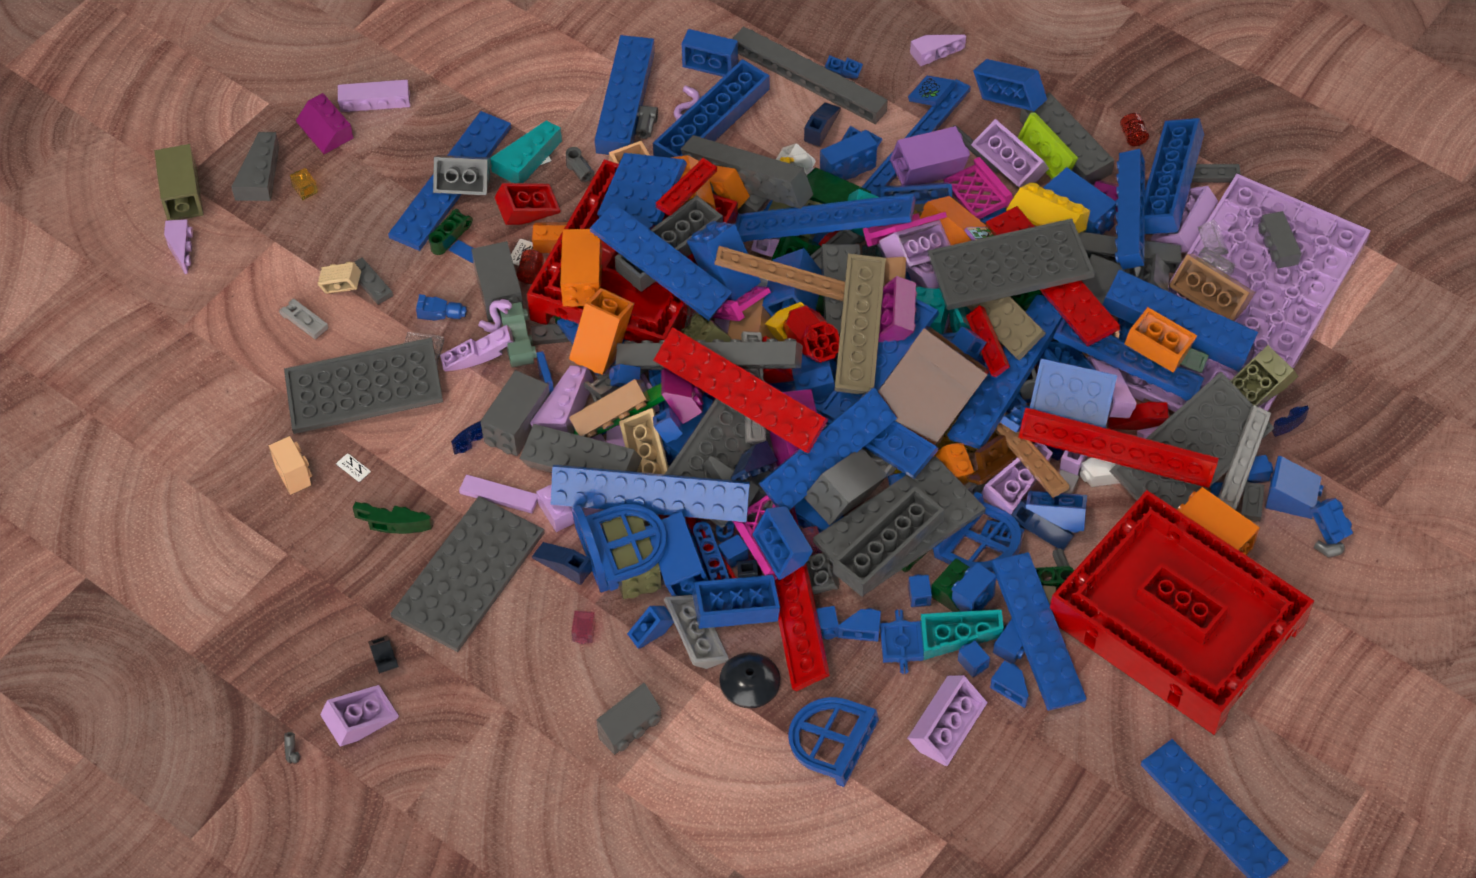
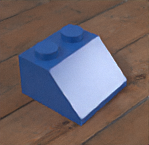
M976 563L973 568H968L964 578L961 581H957L952 587V600L961 612L982 611L995 596L997 575L979 563Z

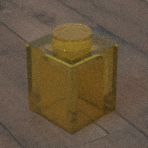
M306 168L289 175L292 187L302 200L318 193L316 182Z

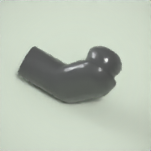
M1318 540L1314 545V549L1330 558L1341 555L1345 550V546L1341 542L1326 545Z
M287 732L284 734L285 759L290 764L292 762L298 763L300 754L295 752V734Z

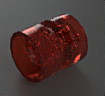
M1130 113L1120 120V126L1125 134L1128 145L1140 146L1149 139V133L1141 114Z
M531 249L521 253L516 273L518 280L526 284H533L544 263L542 253Z

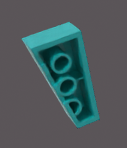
M547 120L492 156V172L512 183H524L562 142L561 127Z
M1002 610L921 614L923 660L957 651L964 644H970L973 641L981 644L998 639L1004 629Z

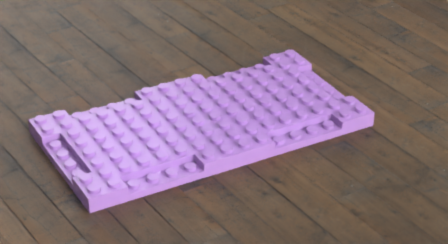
M1236 174L1187 254L1198 256L1256 292L1247 308L1235 320V322L1258 332L1241 370L1267 345L1294 368L1352 264L1355 263L1366 244L1371 230ZM1283 211L1302 254L1299 265L1277 269L1275 262L1271 260L1269 248L1265 246L1264 236L1259 232L1258 224L1261 221L1262 215ZM1168 286V292L1193 302ZM1209 358L1202 373L1179 365L1188 371L1204 377L1200 390L1220 372L1229 380L1239 373ZM1119 369L1133 398L1142 402L1145 398L1152 402H1168V409L1174 412L1187 402L1180 396L1166 392L1154 384H1149L1145 380L1131 376ZM1277 395L1259 407L1269 411Z

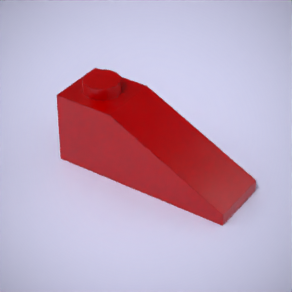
M1168 402L1137 404L1130 418L1108 416V429L1142 430L1158 427L1169 418Z

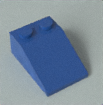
M802 353L801 369H792L796 390L811 389L813 399L831 395L835 389V380L830 360L818 363Z
M1028 491L1026 509L1064 530L1077 533L1085 529L1087 495L1061 493L1052 498L1048 492Z

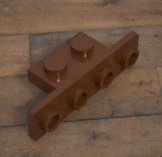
M998 435L975 451L978 470L967 477V482L975 483L976 485L985 484L987 480L997 475L1018 458L1008 448L1006 436Z

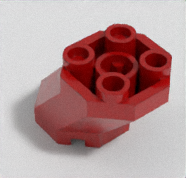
M808 306L790 310L789 316L783 324L787 339H796L798 343L803 345L802 353L818 363L835 358L839 350L840 340L837 329L832 324H829L820 313Z

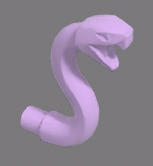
M687 85L684 86L683 92L687 93L693 100L681 103L675 108L674 117L676 121L683 115L681 114L683 110L689 109L700 99L698 91Z
M501 299L491 303L489 310L495 324L481 320L478 326L490 333L502 327V320L497 312V308L507 314L508 309L512 308V304L508 300Z

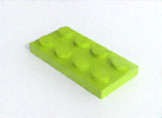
M1035 112L1029 114L1017 138L1046 163L1049 168L1046 174L1051 179L1055 178L1066 167L1072 170L1078 157Z

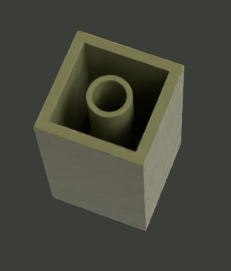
M186 144L154 150L160 199L167 221L203 216L198 171L191 145Z
M625 516L632 534L646 530L642 518ZM621 517L602 523V531L607 543L628 536ZM648 537L636 541L642 560H644L653 551L650 539ZM631 543L610 550L618 570L639 563ZM657 563L652 569L643 574L618 582L623 599L635 598L638 595L653 593L661 589L659 564Z

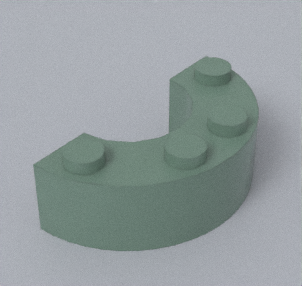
M521 302L512 303V308L508 309L507 314L500 310L502 326L507 325L511 328L514 342L507 343L511 368L534 364L533 359L537 357L532 336L527 334L525 320H528L527 310L522 308Z

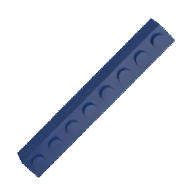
M1141 149L1119 153V161H1117L1119 173L1116 174L1119 186H1116L1118 199H1116L1118 209L1116 220L1118 225L1115 226L1118 238L1115 239L1117 248L1115 259L1117 263H1120L1122 270L1144 266L1145 159Z

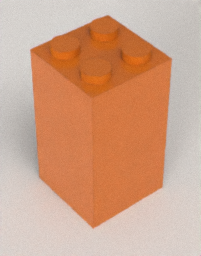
M950 196L928 201L924 205V210L920 216V219L946 212L947 217L939 220L950 245L972 241L964 231L966 227H986L983 222Z
M563 229L560 283L563 306H585V303L601 288L602 241L590 232V229Z
M600 288L585 303L569 360L603 375L616 360L617 344H622L634 303Z
M1201 487L1197 492L1194 491L1188 498V502L1186 504L1182 503L1178 507V511L1246 556L1254 548L1260 527L1205 488Z

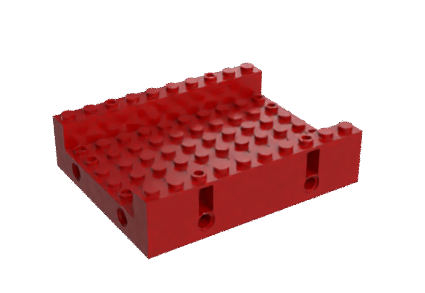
M603 160L564 229H590L599 219L597 213L619 166L618 163ZM713 194L715 210L723 216V222L735 224L738 215V202ZM665 214L663 220H665L669 215ZM563 231L527 292L530 320L543 325H548L553 315L579 324L585 307L563 306L560 284ZM602 241L601 288L634 303L623 339L636 343H642L644 340L659 343L660 340L666 339L672 327L680 332L683 328L687 327L695 310L657 281L642 292L639 291L616 271L615 256L619 253ZM693 254L689 255L687 258L698 266Z
M1146 490L1056 590L1051 598L1050 609L1060 629L1215 735L1226 722L1230 709L1291 636L1295 638L1304 628L1314 600Z

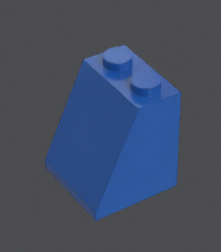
M1278 456L1265 508L1312 519L1313 515L1310 508L1320 503V501H1317L1318 496L1321 497L1324 485H1320L1321 476L1282 456Z

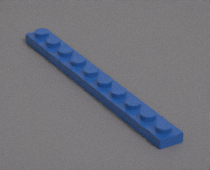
M956 79V86L937 107L932 106L905 138L936 131L970 92L971 86ZM892 153L862 186V188L871 191L875 196H877V187L888 186L897 176L890 161Z

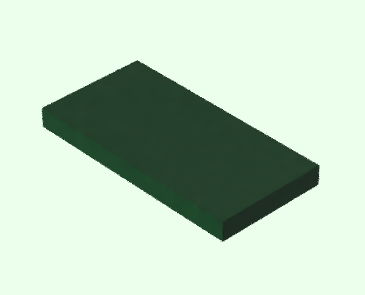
M817 167L807 175L813 192V196L809 200L821 204L848 201L849 194L858 189L871 193V191Z

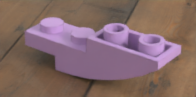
M505 325L477 341L469 339L441 354L443 370L454 371L472 367L502 355L501 350L507 347V343L514 342L511 328Z

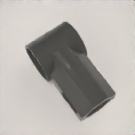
M640 105L636 135L641 139L651 137L654 123L657 122L658 107Z
M577 147L568 148L566 150L567 168L573 170L581 182L591 180L594 176V171L582 157L581 150Z

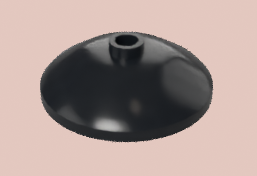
M742 653L729 659L723 666L719 678L720 688L725 698L734 705L742 708H757L769 703L778 693L780 673L775 663L768 657L759 653ZM747 672H752L753 674H752V675H747L746 673H747Z

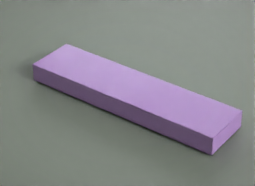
M470 475L465 476L459 489L460 494L474 498L480 496L492 503L531 514L538 502L537 494Z

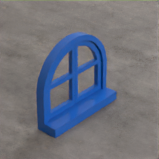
M975 492L974 496L986 508L983 514L1000 522L986 538L971 531V528L982 516L980 515L935 546L933 553L935 558L947 564H951L957 558L971 568L976 563H979L993 572L991 566L993 560L1015 556L1019 553L1022 544L1021 530L1018 522L1012 515L984 502L983 494ZM1004 524L1011 532L1009 547L992 540ZM964 537L981 544L969 560L952 553ZM986 546L1002 553V555L990 561L974 562Z
M623 504L586 516L610 591L618 589L617 582L649 571L663 557L667 545L666 530L661 519L650 509L640 505ZM625 516L642 518L652 528L632 534ZM621 517L628 536L607 543L600 523ZM656 535V544L653 551L646 559L642 560L636 541ZM631 543L639 563L618 570L610 550Z
M580 505L572 507L575 529L586 557L591 560L592 573L599 591L602 593L610 590L586 516Z
M838 697L822 698L807 704L795 715L789 728L788 739L794 757L806 768L833 777L837 785L845 787L879 721L877 710ZM834 709L825 728L806 722L812 715L820 711ZM840 710L859 716L849 737L830 730ZM801 729L820 736L810 755L800 745ZM825 738L845 744L834 765L815 759Z

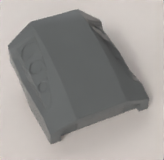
M824 554L810 556L806 563L813 595L832 589L838 590L840 583L839 578L833 573V563Z

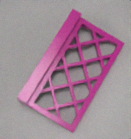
M980 157L974 159V165L943 179L944 183L959 181L958 184H952V194L965 209L978 219L1004 207L1007 208L1013 199L1012 193ZM975 172L974 177L967 176L968 174ZM964 181L971 182L970 185H963ZM976 182L983 183L982 186L975 185ZM960 190H967L966 193H959ZM972 191H979L978 194H971ZM983 192H991V194L983 195ZM968 199H975L974 203L967 202ZM980 200H987L986 204L979 203ZM992 201H999L997 204H991ZM976 208L983 209L982 211L975 213Z
M946 212L920 219L919 213L913 214L912 221L909 223L864 228L863 232L867 246L879 244L880 240L894 232L946 218L947 215Z
M755 286L737 300H727L712 318L740 321L745 318L742 311L771 291L769 287Z
M767 495L748 507V515L757 513L755 522L733 521L755 560H757L764 575H773L774 580H776L777 576L752 536L760 521L761 514L765 512L763 510L764 504L771 501Z

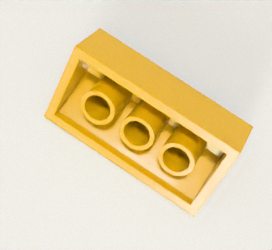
M1029 183L1020 187L1006 209L1008 211L1018 206L1035 226L1073 219L1078 233L1086 230L1090 210L1082 204L1074 203L1067 197L1055 194L1052 190L1039 187L1037 183Z

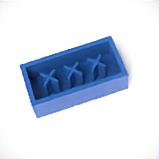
M986 59L973 70L982 99L1030 111H1035L1047 100L1038 70Z
M1051 341L1040 359L1096 370L1082 352L1058 341Z
M773 575L694 582L693 601L699 629L778 621L780 605Z

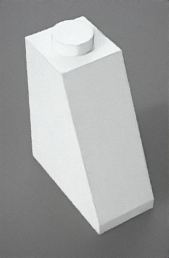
M1092 457L1082 462L1080 476L1091 487L1120 483L1109 472L1117 464Z

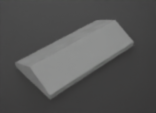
M693 595L664 598L693 665L708 669L729 660L715 628H698Z

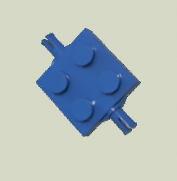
M900 609L899 612L895 610L896 621L880 623L883 663H900V673L904 674L905 668L906 674L909 672L908 662L923 661L924 655L920 621L909 622L904 620L903 610Z

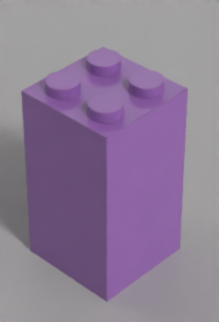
M954 126L897 140L890 161L901 185L925 184L945 179L962 171L970 156V152L964 145L962 134Z

